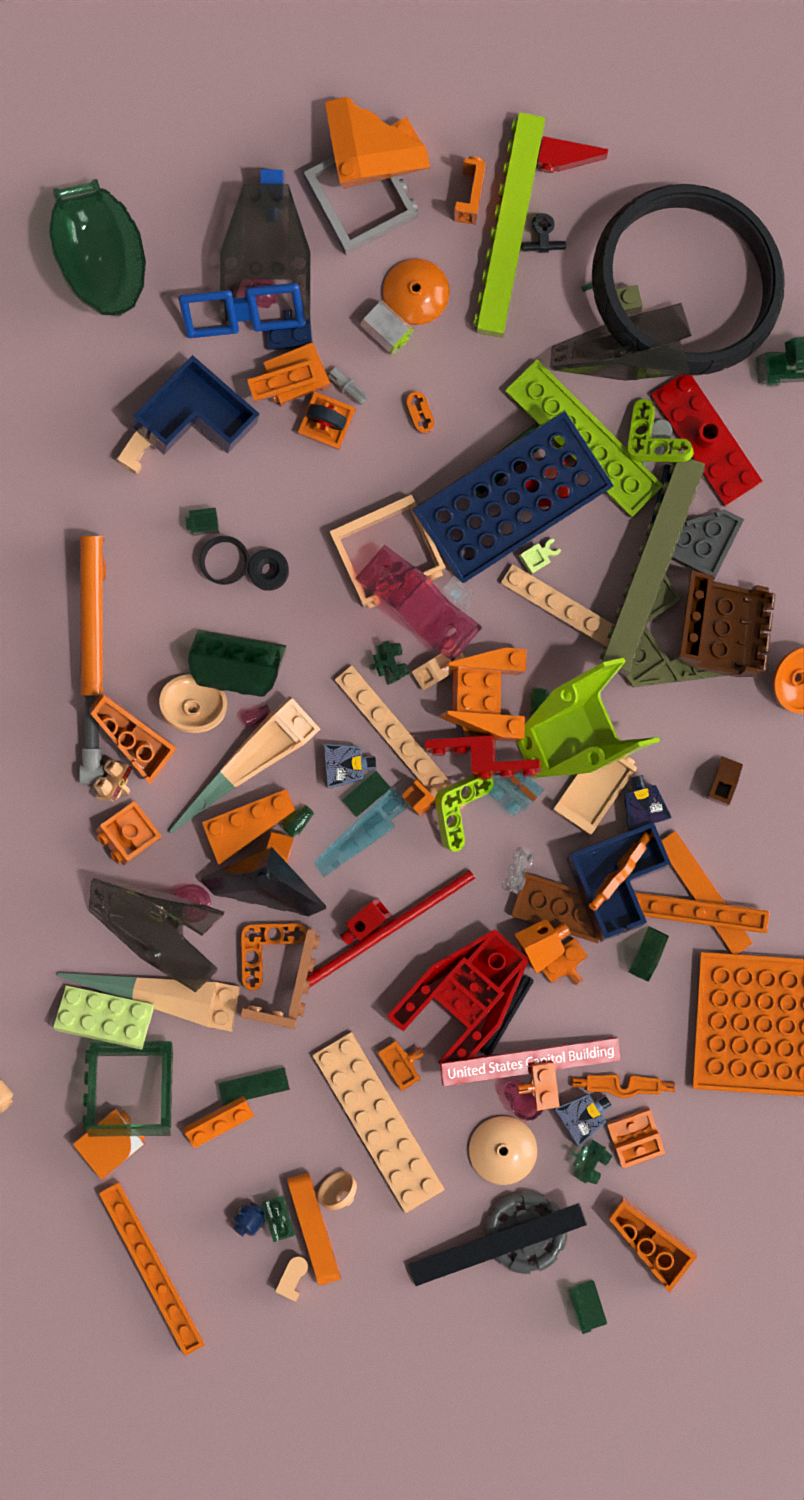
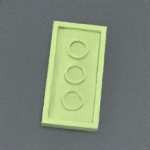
M66 986L53 1028L59 1032L142 1050L154 1005Z

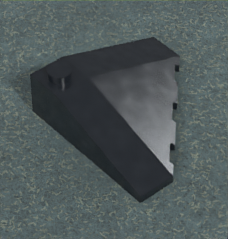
M273 847L201 878V882L214 896L232 898L237 901L294 912L307 917L323 911L327 907Z

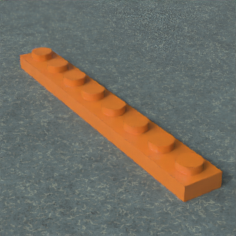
M118 1182L100 1192L99 1195L184 1356L205 1346L204 1340L121 1183Z

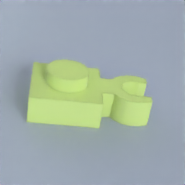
M554 539L548 540L543 548L538 543L519 555L530 575L551 562L548 556L555 557L561 552V549L556 551L550 549V544L555 541Z

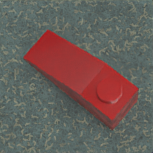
M543 136L537 168H541V171L545 173H554V171L560 172L607 159L609 149Z

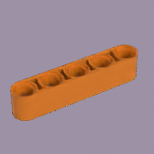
M306 1172L287 1178L319 1286L341 1280L310 1173Z

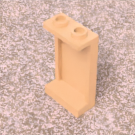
M627 756L592 773L577 774L553 811L591 836L629 778L637 769L634 766L635 761Z

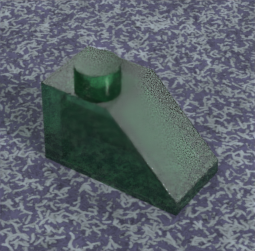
M649 926L632 960L628 973L649 982L659 964L669 935Z

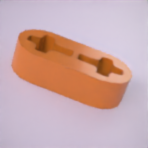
M412 392L407 397L406 403L414 427L419 433L428 434L434 428L432 412L425 395L421 392ZM414 397H417L418 400L422 399L423 402L420 403L421 411H418L415 405L411 406L410 403L413 402ZM423 414L426 421L430 420L428 428L424 429L423 426L418 425L421 423L419 415Z

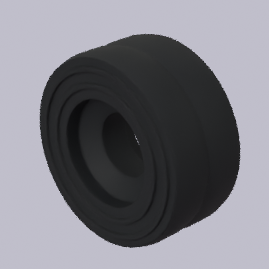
M263 549L255 553L250 559L248 573L256 587L272 591L280 588L286 582L289 575V566L286 558L279 551ZM265 564L274 565L275 572L273 575L266 576L263 574L262 568Z

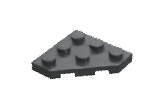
M723 509L704 517L701 516L686 521L672 559L697 572L713 575L714 580L744 519Z

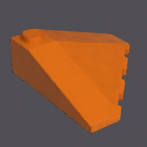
M347 96L325 102L339 182L343 189L431 168L426 145L419 141L416 143L397 127L387 125L376 114L366 108L363 110L355 105L354 101Z

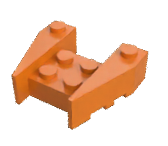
M505 647L448 662L441 666V670L453 671L452 711L440 714V718L484 736L493 735L496 741L518 742L523 740L525 716L501 715L502 674L518 676L526 672L527 649Z

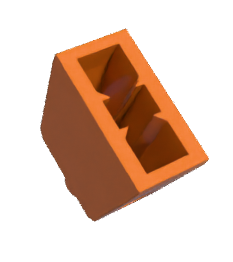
M542 920L514 934L523 955L529 959L528 964L538 974L564 953L565 949L561 940L570 935L571 932L564 922L553 928L548 920Z

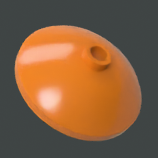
M408 259L394 266L385 278L383 285L384 302L409 325H424L434 321L443 313L449 301V283L444 272L428 260ZM418 285L421 289L418 292H414L412 287Z
M804 647L796 648L787 653L777 665L773 677V691L779 704L793 713L800 714L804 713Z

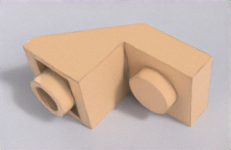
M457 644L413 670L412 673L424 691L453 673L452 670H441V666L465 657Z

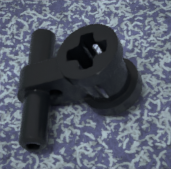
M539 213L532 219V227L538 232V242L522 243L521 250L523 252L539 251V253H549V250H565L566 242L549 241V233L552 232L555 226L554 219L548 214ZM542 218L548 221V225H545L544 229L538 226V222H542Z

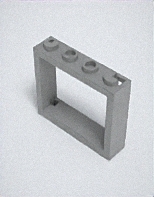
M335 157L304 172V178L345 255L417 218L416 211L419 210L413 198L409 199L406 191H408L404 180H399L397 176L389 179L406 211L350 240L317 179V176L336 167Z

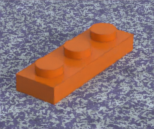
M312 359L247 380L254 403L319 382Z
M242 1096L185 1126L183 1130L193 1148H196L255 1116L246 1099Z

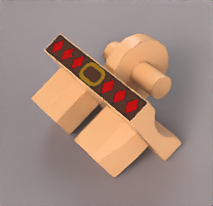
M108 760L104 765V770L108 773L107 777L98 778L93 785L98 792L96 798L99 801L109 800L115 802V800L119 799L120 795L127 796L130 792V789L126 786L127 778L133 768L129 764H120L116 760Z

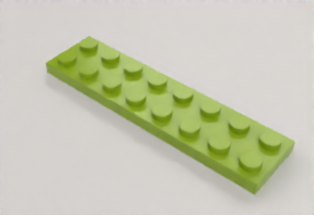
M538 359L505 390L539 426L563 410L566 411L614 485L606 493L631 518L664 486L641 462L634 461L630 457L628 449ZM555 436L553 438L560 447L563 446L565 440L562 436ZM570 454L569 456L577 462V458Z

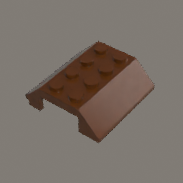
M691 571L679 658L695 669L733 677H758L759 672H766L768 656L761 655V653L769 652L771 635L764 633V631H771L773 613L767 612V610H774L776 594L769 592V587L755 585L751 590L713 582V575Z

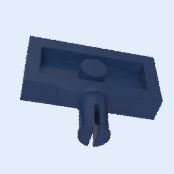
M288 309V314L287 310H283L284 320L293 319L291 309ZM306 323L303 327L266 331L269 351L300 348L313 342L311 323Z

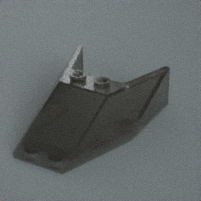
M243 184L220 251V291L230 290L234 299L243 280H290L292 283L299 285L306 323H311V252L289 184ZM220 300V320L222 324H227L228 316L225 302Z
M678 303L629 316L643 333L662 344L660 346L637 351L636 347L633 346L622 347L609 332L606 325H603L552 346L550 369L623 381L690 374L680 341L691 336L683 305Z
M95 878L91 880L89 912L142 960L195 993L217 972L218 968L183 936V927L185 925L203 936L224 915L225 911L165 892Z

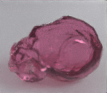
M519 1079L510 1080L505 1083L504 1096L510 1102L512 1112L518 1119L528 1122L535 1120L541 1115L543 1110L537 1111L535 1109L534 1097L531 1092L518 1095L517 1085L524 1083Z

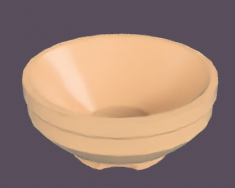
M346 1171L330 1175L319 1188V1202L329 1210H338L349 1206L354 1200L357 1189L354 1177ZM348 1193L341 1201H339L340 1197L343 1194Z

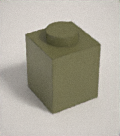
M638 285L616 289L619 301L627 315L641 312L643 305Z

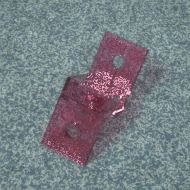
M385 544L355 577L362 586L384 601L411 631L451 661L455 660L482 629L479 623L449 602L428 576ZM390 570L387 577L381 578L385 571ZM451 628H456L452 635L447 636V632Z

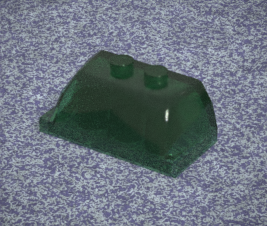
M198 630L188 656L190 672L199 686L214 688L219 691L237 692L242 695L248 694L264 697L273 688L286 653V645Z

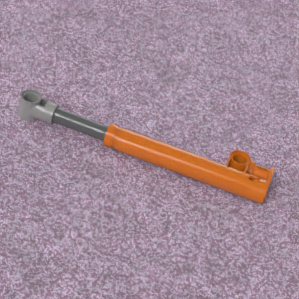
M80 536V683H82L80 695H84V748H82L83 764H80L81 785H94L98 778L104 777V765L101 764L102 748H99V723L88 710L100 693L103 692V581L106 579V563L104 556H102L103 541H105L103 536Z

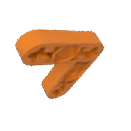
M301 924L247 925L241 934L242 982L244 987L254 991L258 990L263 984L262 945L301 944L306 938V928ZM283 927H288L287 932H294L295 928L299 927V930L304 932V935L300 936L299 940H295L294 936H287L288 941H283L285 937ZM251 928L256 933H262L260 928H265L264 937L266 941L261 942L262 937H255L254 941L251 942L250 938L246 937L245 934L249 933ZM272 928H278L281 931V937L277 941H272L268 937V932ZM250 951L257 952L259 960L255 964H249L246 961V955ZM246 966L250 968L259 966V972L255 971V978H259V983H255V987H251V984L246 982V979L251 976V971L246 972Z

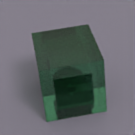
M216 507L190 510L189 517H186L187 531L191 530L193 536L220 533Z

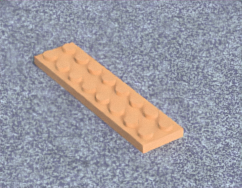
M353 1033L347 1034L314 1054L315 1061L405 1213L444 1191L443 1185Z

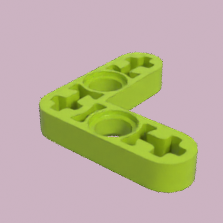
M648 399L638 400L633 407L628 440L630 457L638 462H686L690 460L694 452L690 441L687 439L652 438L655 408ZM644 407H647L648 410H645L644 414L645 419H642L643 416L641 411L644 410ZM638 427H647V431L645 433H636V429ZM638 441H640L642 449L639 450V453H635L638 450ZM659 446L666 447V451L663 454H656L655 449ZM682 447H686V450L680 454L679 451L682 450Z
M472 775L437 792L435 806L442 844L446 849L458 852L464 847L465 835L460 806L490 793L494 786L492 777L491 779L484 780L483 783V780H479L478 777ZM467 786L468 792L466 796L462 797L461 791ZM453 815L452 824L447 826V818Z

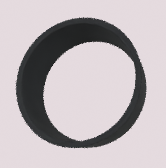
M218 536L209 540L204 545L200 553L199 562L203 574L210 581L216 584L228 585L238 581L246 573L249 565V555L246 547L238 539L231 536ZM218 543H232L238 546L244 554L245 568L242 574L231 582H219L213 579L206 570V555Z

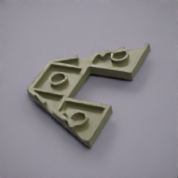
M666 575L648 623L682 600ZM646 627L628 676H624L634 688L728 675L695 669L682 661L679 656L670 661Z

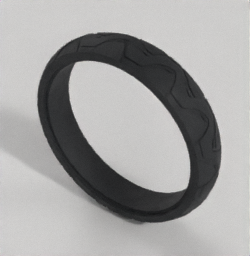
M695 184L666 185L646 191L635 197L617 211L601 233L594 253L592 289L598 312L607 329L616 341L635 358L651 367L673 374H711L722 371L724 368H730L748 358L770 335L777 322L784 299L785 277L779 249L767 227L742 202L724 192ZM690 208L716 216L742 236L758 262L763 287L759 315L753 328L745 337L723 349L701 353L685 352L658 343L643 333L632 322L617 296L613 279V259L621 234L636 220L662 209Z

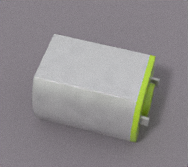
M383 300L368 313L360 324L365 331L392 355L399 352L398 349H401L409 338L413 337L412 334L414 332V329Z

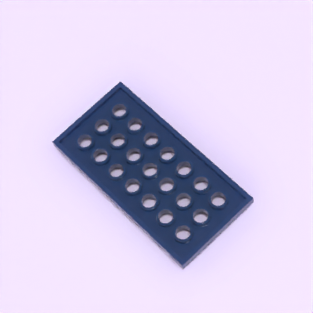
M563 410L414 507L413 512L463 584L608 491L614 485L566 411ZM555 436H562L565 442L563 446L556 448L551 444L552 439ZM537 448L545 451V457L541 460H536L532 456L533 451ZM571 454L577 458L575 465L567 466L564 464V458L567 455ZM516 461L526 463V469L523 472H516L513 469ZM549 467H554L557 469L558 474L555 478L549 479L545 476V470ZM498 473H504L507 476V481L499 485L494 481V477ZM581 473L589 476V481L585 485H580L576 482V477ZM528 480H536L539 483L538 488L534 491H529L525 487ZM480 485L488 488V494L484 497H479L475 493L476 488ZM560 486H567L570 489V493L566 497H560L557 494V489ZM510 492H517L520 498L518 502L510 503L506 499L507 495ZM458 499H468L469 506L466 509H459L456 505ZM540 499H549L551 501L550 507L545 510L538 507ZM492 504H497L500 506L501 511L498 515L493 516L488 513V507ZM441 510H447L451 516L449 520L443 522L438 519L437 514ZM524 510L530 511L532 514V518L527 522L519 519V514ZM471 517H479L482 520L481 525L477 528L471 527L468 523ZM503 523H510L513 526V530L509 534H503L500 531V526ZM453 529H460L463 532V536L459 540H453L450 537V532ZM491 535L494 538L493 544L491 546H484L481 543L483 536ZM471 547L475 550V555L472 558H465L462 555L463 549Z

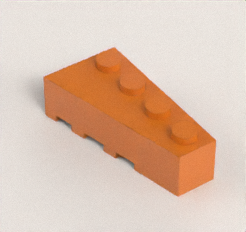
M101 692L88 709L90 714L150 785L176 751V746L108 695Z
M285 789L206 820L202 824L217 863L220 866L296 811L289 793Z
M622 1197L610 1213L609 1220L670 1293L697 1258V1252L625 1197Z

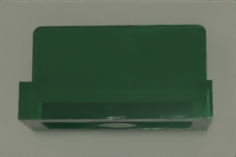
M593 1280L568 1288L582 1334L607 1324Z

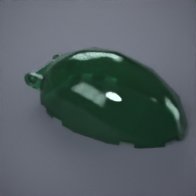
M92 179L89 183L63 189L53 188L56 203L52 209L49 234L57 267L71 293L96 315L112 318L120 317L135 307L144 289L146 259L141 234L135 221L132 220L127 208L121 201H118L111 195L110 191L104 188L100 189L97 179ZM94 191V192H92V193H87V194H83V195H79V196H74V197L62 199V198H65V197H69V196H73V195H78V194H82V193Z

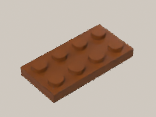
M524 873L512 911V917L534 924L542 920H548L553 928L564 922L571 932L570 935L598 944L599 937L579 889Z

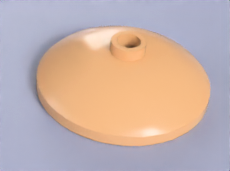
M188 674L176 677L165 685L160 694L159 708L163 718L172 727L183 732L200 733L211 730L223 720L227 711V697L221 686L214 680L202 675Z
M497 1116L484 1121L474 1131L469 1144V1157L475 1171L483 1179L498 1185L513 1184L522 1180L532 1170L537 1158V1143L532 1131L523 1122L509 1116ZM501 1147L508 1149V1153L504 1156L499 1153Z

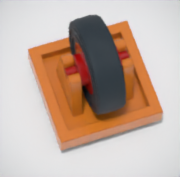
M314 391L298 434L340 450L356 408Z

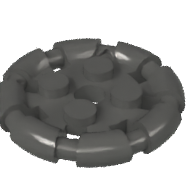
M522 1191V1193L515 1195L511 1193L494 1205L496 1208L492 1214L488 1215L486 1220L485 1236L557 1211L560 1208L553 1200L550 1202L544 1198L543 1194L538 1192ZM524 1202L525 1209L517 1211L516 1204ZM538 1205L545 1209L542 1215L535 1211ZM503 1212L509 1215L505 1223L499 1220ZM567 1232L513 1251L517 1253L514 1260L507 1256V1254L494 1259L499 1264L502 1263L509 1267L508 1270L520 1274H530V1271L535 1270L543 1271L554 1264L558 1259L559 1252L564 1250ZM547 1241L553 1244L549 1252L543 1249ZM535 1254L537 1261L528 1262L527 1255Z

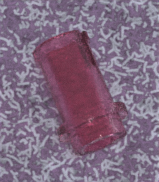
M265 705L250 712L246 710V713L242 714L246 726L254 727V724L262 722L270 713L268 705Z

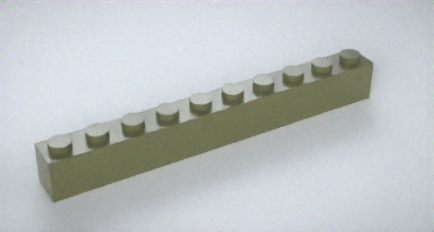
M692 459L686 462H672L669 474L672 475L670 482L665 481L661 492L664 495L662 503L658 502L655 507L654 515L657 517L655 522H650L646 532V535L649 536L646 544L642 543L638 554V556H641L639 564H634L631 576L634 577L631 585H626L623 597L626 598L624 605L618 606L615 615L618 621L616 626H611L607 636L611 640L608 647H603L599 658L603 660L602 662L624 658L626 662L617 673L628 676L703 476L705 470L704 463Z

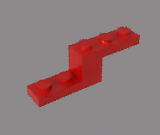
M493 735L425 740V749L428 753H432V756H443L445 752L463 755L471 751L472 774L474 777H478L479 780L491 779V776L500 775L501 778H513L514 774L533 777L537 776V773H542L540 759L497 762L496 740Z

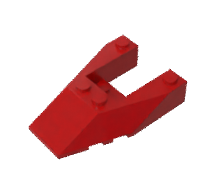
M494 929L433 964L387 1017L404 1032L431 1000L435 998L468 1027L438 1063L473 1058L500 1028L529 959Z

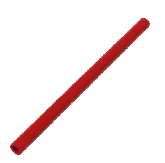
M470 869L309 974L306 979L310 981L309 988L475 880L476 878Z

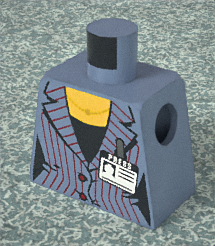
M324 744L328 789L364 780L363 770L376 769L375 756L362 757L361 747Z
M586 1094L554 1109L576 1144L580 1146L606 1122L601 1113L612 1107L606 1095L593 1101L590 1095Z

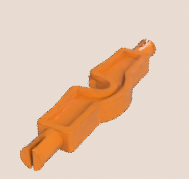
M643 833L640 839L633 843L617 862L618 870L607 875L601 886L594 893L595 898L589 904L592 910L597 911L603 901L608 900L619 884L632 872L636 862L647 849L646 844L651 840L649 833Z
M588 1075L587 1079L573 1077L572 1082H581V1084L572 1083V1087H583L587 1091L609 1092L611 1095L619 1098H630L637 1094L659 1095L661 1091L675 1092V1088H666V1086L675 1087V1082H661V1079L645 1078L634 1075L629 1076L626 1089L620 1088L619 1075Z

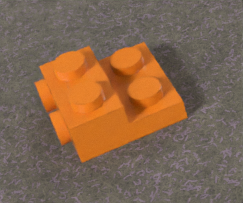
M135 801L102 823L96 830L98 832L96 835L98 841L103 846L107 844L112 851L110 853L112 859L117 864L121 862L123 866L162 837Z

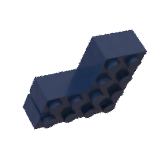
M192 355L132 416L130 426L145 439L149 436V442L165 455L195 425L228 454L257 424L260 413Z
M654 822L574 852L566 858L600 942L642 927L647 923L631 882L663 870L671 864ZM643 833H649L651 840L646 844L647 849L636 862L632 872L619 884L610 898L603 901L597 911L592 910L589 904L595 898L594 893L601 886L607 875L617 871L616 864L629 847L636 843Z

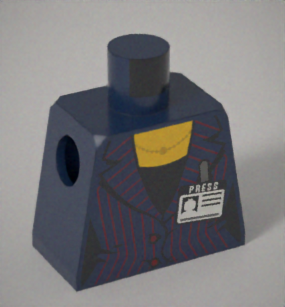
M643 775L629 778L633 791L624 794L628 831L652 822L658 823L671 819V814L656 785L646 787Z

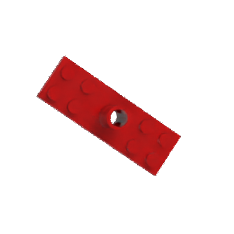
M680 375L651 394V398L665 419L670 422L678 438L690 441L694 452L692 459L705 464L703 475L724 507L763 482L692 375ZM710 432L714 439H707L703 433Z

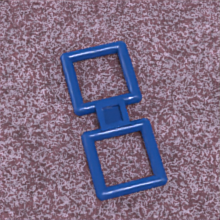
M297 283L250 287L245 291L246 297L234 299L230 290L180 295L178 300L186 336L191 339L237 334L239 332L238 322L251 320L252 328L256 332L303 327L306 321L299 285ZM291 292L296 319L260 322L255 296ZM224 300L229 326L194 329L189 303Z

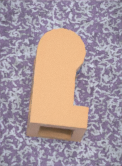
M136 431L118 457V464L137 475L142 468L139 460L153 446L149 442L150 437L148 436L145 439Z
M297 1255L291 1258L275 1291L276 1293L296 1302L300 1291L295 1288L300 1277L305 1275L309 1266L305 1257Z

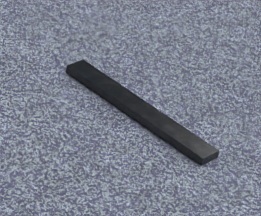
M576 1203L409 1263L408 1267L415 1286L586 1226L587 1221L580 1203Z

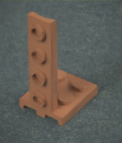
M310 929L306 933L288 1018L284 1017L285 1013L271 1010L270 1014L262 1013L263 1008L248 1005V1009L242 1008L241 1018L296 1029L298 1016L303 1017L305 1009L302 997L303 994H308L310 981L306 980L308 971L313 972L315 958H311L313 949L317 950L320 936H316V930Z

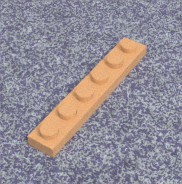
M512 564L501 585L599 644L608 647L611 639H608L607 636L611 626H615L614 624Z

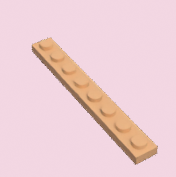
M352 665L335 679L337 684L434 798L439 790L452 785L449 779ZM464 804V805L460 806V810H461L463 807H465L467 804Z

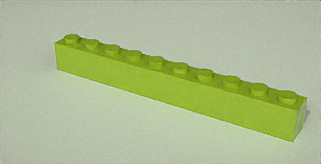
M519 112L518 119H513L511 132H514L515 136L514 141L509 140L507 153L511 154L510 162L505 161L503 175L507 176L506 183H501L499 196L503 198L501 205L496 206L494 217L498 218L497 227H492L490 239L494 240L493 248H488L486 258L490 265L489 270L484 269L482 283H486L485 291H480L478 304L482 306L480 313L475 314L473 325L477 326L478 334L503 338L545 124V117Z

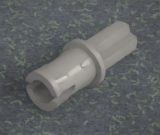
M335 367L330 372L331 374L328 375V378L342 389L341 392L343 394L349 395L359 405H362L367 400L368 395L354 383V379L347 377L338 367Z

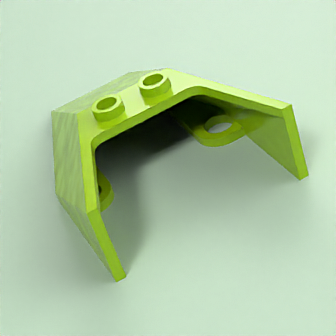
M624 658L602 662L557 687L526 722L524 739L518 741L517 744L524 760L540 759L542 763V773H537V776L532 778L592 773L660 742L659 737L619 739L604 707L600 693L626 662Z

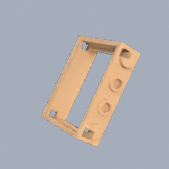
M412 494L330 531L331 538L363 608L366 606L369 609L381 604L382 599L388 596L390 599L396 598L402 594V590L408 587L410 590H413L423 585L421 581L428 578L433 581L443 576L442 572L445 571V565L433 540L413 512V508L417 505ZM410 509L435 563V567L366 597L341 539Z

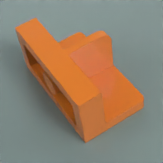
M416 779L413 781L414 784L403 793V799L421 817L435 804V798Z

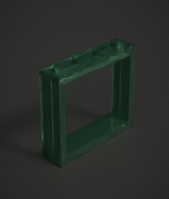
M172 1041L144 1042L142 1050L109 1042H90L89 1050H86L85 1063L89 1064V1071L84 1073V1084L88 1085V1093H84L83 1105L87 1107V1115H83V1129L87 1130L88 1137L171 1136ZM98 1056H162L160 1124L96 1125Z

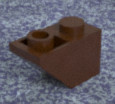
M722 756L706 799L729 806L737 787L743 764Z

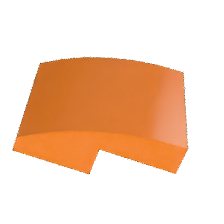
M649 1107L606 1122L623 1169L666 1154Z

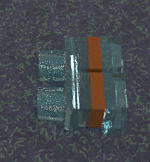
M514 774L513 778L499 777L489 794L497 802L507 794L512 801L505 809L513 817L522 809L525 811L544 792V789L531 777L515 791L517 786L526 778L523 774Z

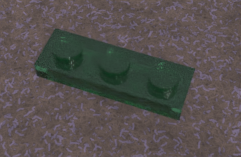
M285 1067L218 1083L223 1106L242 1096L249 1100L290 1090Z

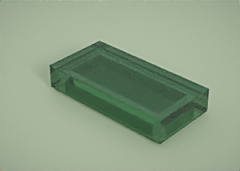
M375 771L342 801L358 817L389 791L391 787Z

